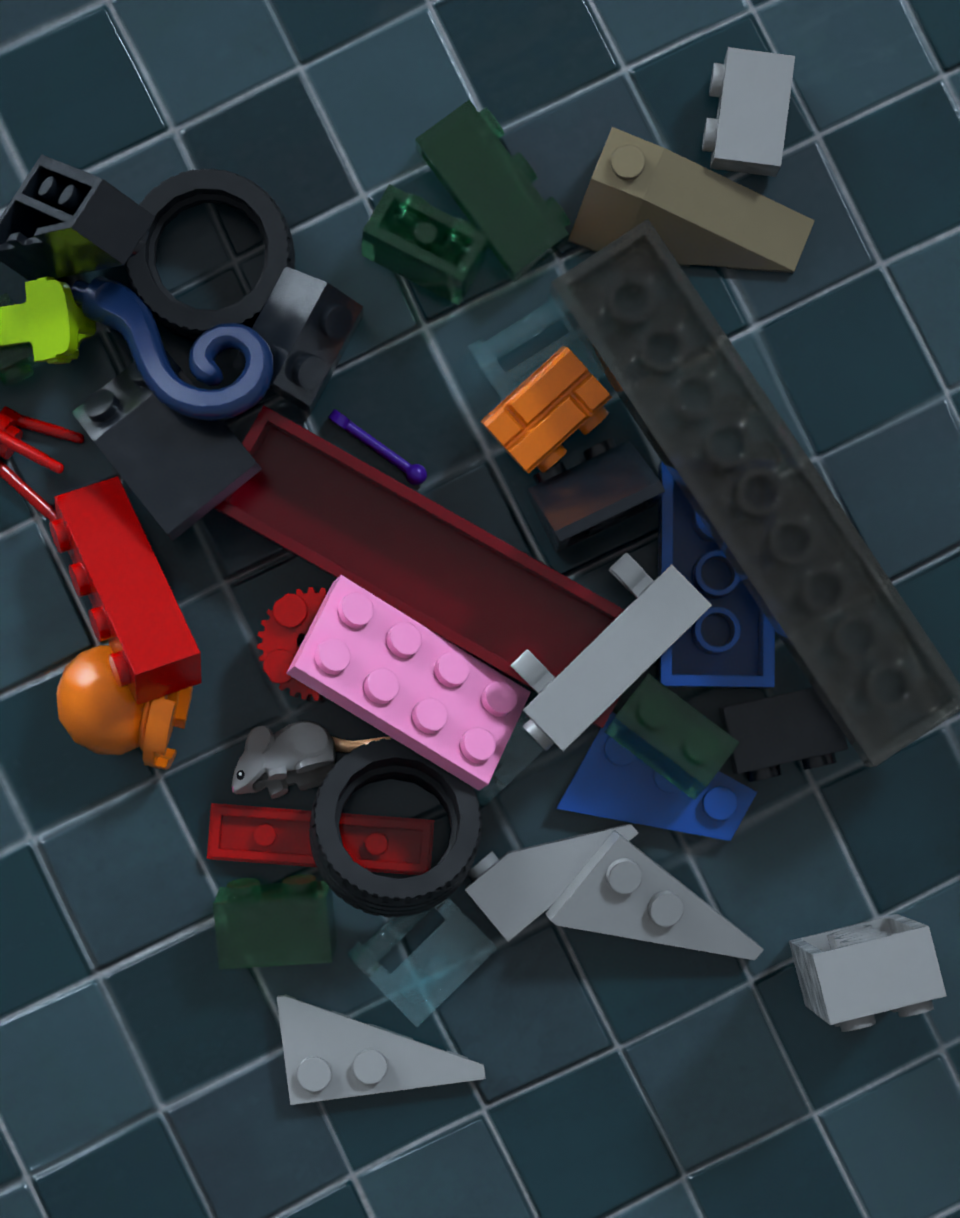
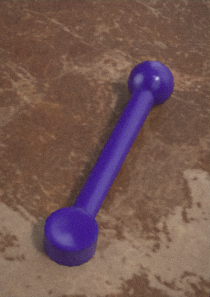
M333 409L328 416L330 421L404 472L406 480L410 484L418 486L426 481L427 471L423 465L410 464L354 424L342 413Z

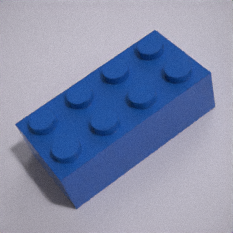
M662 459L658 465V478L665 489V493L658 501V577L672 564L712 606L657 659V687L773 688L775 685L776 460Z

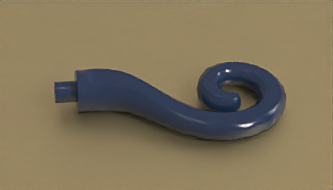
M98 276L90 283L77 280L73 284L71 289L75 302L82 304L84 316L122 334L128 344L136 367L148 388L159 401L177 413L189 418L207 421L233 418L255 406L268 391L274 375L273 355L268 343L250 327L237 323L218 324L205 331L195 340L189 355L190 372L198 381L208 386H217L223 380V373L215 363L216 356L227 349L239 350L243 353L246 360L244 370L232 384L221 389H201L184 382L174 372L166 355L151 310L130 288L104 276Z

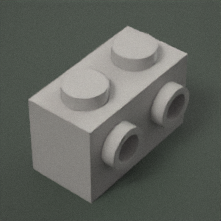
M728 47L724 64H713L709 96L719 97L717 118H706L702 151L712 152L711 169L772 177L777 176L782 164L795 56Z

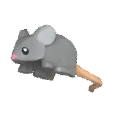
M299 721L289 724L275 734L266 726H257L247 736L245 750L233 774L232 792L237 795L257 793L267 787L270 797L274 799L285 795L289 791L288 786L297 784L300 790L318 787L335 765L336 752L350 753L363 744L367 745L369 742L379 741L380 739L390 740L392 737H377L354 741L331 736L323 726L311 721Z

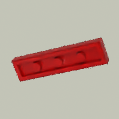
M211 803L207 859L317 867L312 855L309 837L312 811ZM341 813L339 829L343 847L354 862L368 871L422 875L431 869L435 820Z

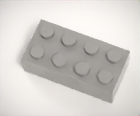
M899 914L789 941L805 1006L829 1025L840 1026L842 1032L876 1024L874 1014L890 1010L891 1012H898L899 1017H908L934 1009L932 1000L947 996L929 926Z

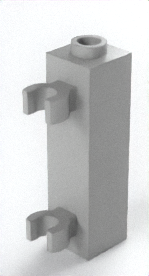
M627 552L610 567L609 572L637 599L556 678L528 649L511 664V667L538 693L522 710L530 718L522 727L545 751L555 744L563 752L712 606L672 564L654 581Z

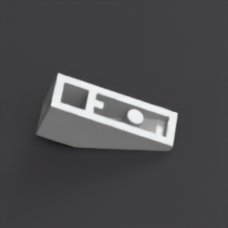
M628 823L508 851L499 859L491 851L470 869L468 875L473 881L465 887V891L507 942H509L554 904L614 830L628 841L639 833L632 824Z

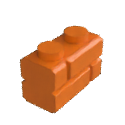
M562 346L480 422L525 472L529 474L537 467L544 473L566 454L567 449L562 443L577 429L583 435H586L607 417L609 412L605 409L604 405L612 396L568 347Z

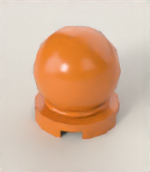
M100 645L79 653L65 667L56 691L59 720L73 741L96 754L122 755L140 747L141 751H143L142 759L145 766L168 770L176 757L177 751L167 748L173 727L185 729L193 686L137 705L129 686L120 688L114 678L109 663V655L113 654L110 645Z

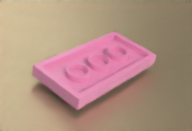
M340 575L333 581L286 673L479 791L489 784L531 693L343 575Z

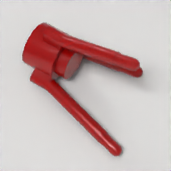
M7 406L0 411V457L6 460L14 452H17L55 473H62L64 471L62 463L21 440L23 431L17 428V426L77 444H81L85 440L84 435L79 432L21 415ZM0 460V477L50 521L56 520V511Z

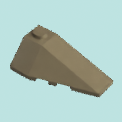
M612 127L591 177L568 242L615 261L625 263L654 262L669 263L673 266L690 267V265L726 267L727 269L794 273L815 220L664 147Z

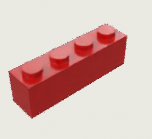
M119 476L54 496L57 519L49 522L54 544L60 554L68 551L73 564L69 565V573L74 589L79 597L86 595L89 597L93 606L92 609L88 610L90 622L99 642L108 640L113 654L109 655V663L118 686L121 688L128 685L136 704L139 705L202 683L201 652Z

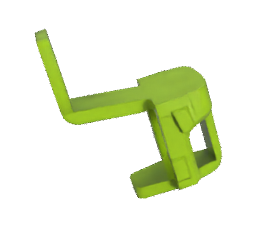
M42 277L25 282L26 302L0 307V347L31 342L34 362L47 361L48 364L70 363L71 360L77 359L81 342L95 335L97 331L96 321L84 316L82 305L75 303L71 289L66 282L57 281L54 277Z

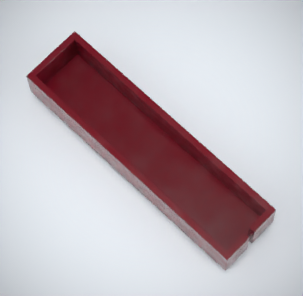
M264 405L242 442L243 446L262 470L213 508L337 579L340 575H343L473 657L534 692L536 691L511 667V664L526 649L556 678L624 611L621 607ZM621 695L592 723L594 726L600 729L604 727Z

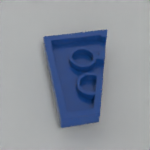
M612 712L604 727L599 729L556 809L731 841L757 792Z

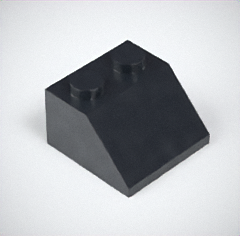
M285 266L252 328L268 343L273 355L274 375L269 389L302 410L312 413L363 318V306L328 282ZM241 351L232 366L242 372L245 368L246 360Z

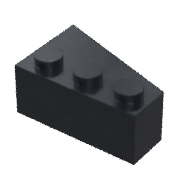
M41 154L0 217V261L28 281L37 280V278L54 277L56 279L125 265L129 257L135 256L146 244L149 237L148 228L154 221L155 216L104 179Z

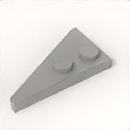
M616 830L610 834L545 913L549 920L557 926L743 959L756 960L764 950L756 941Z

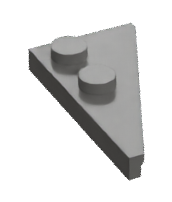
M287 994L277 996L290 1105L486 1079L484 1064L470 1060L466 1056L438 1049L373 1024H366L339 1012L329 1011L297 1000L295 997Z

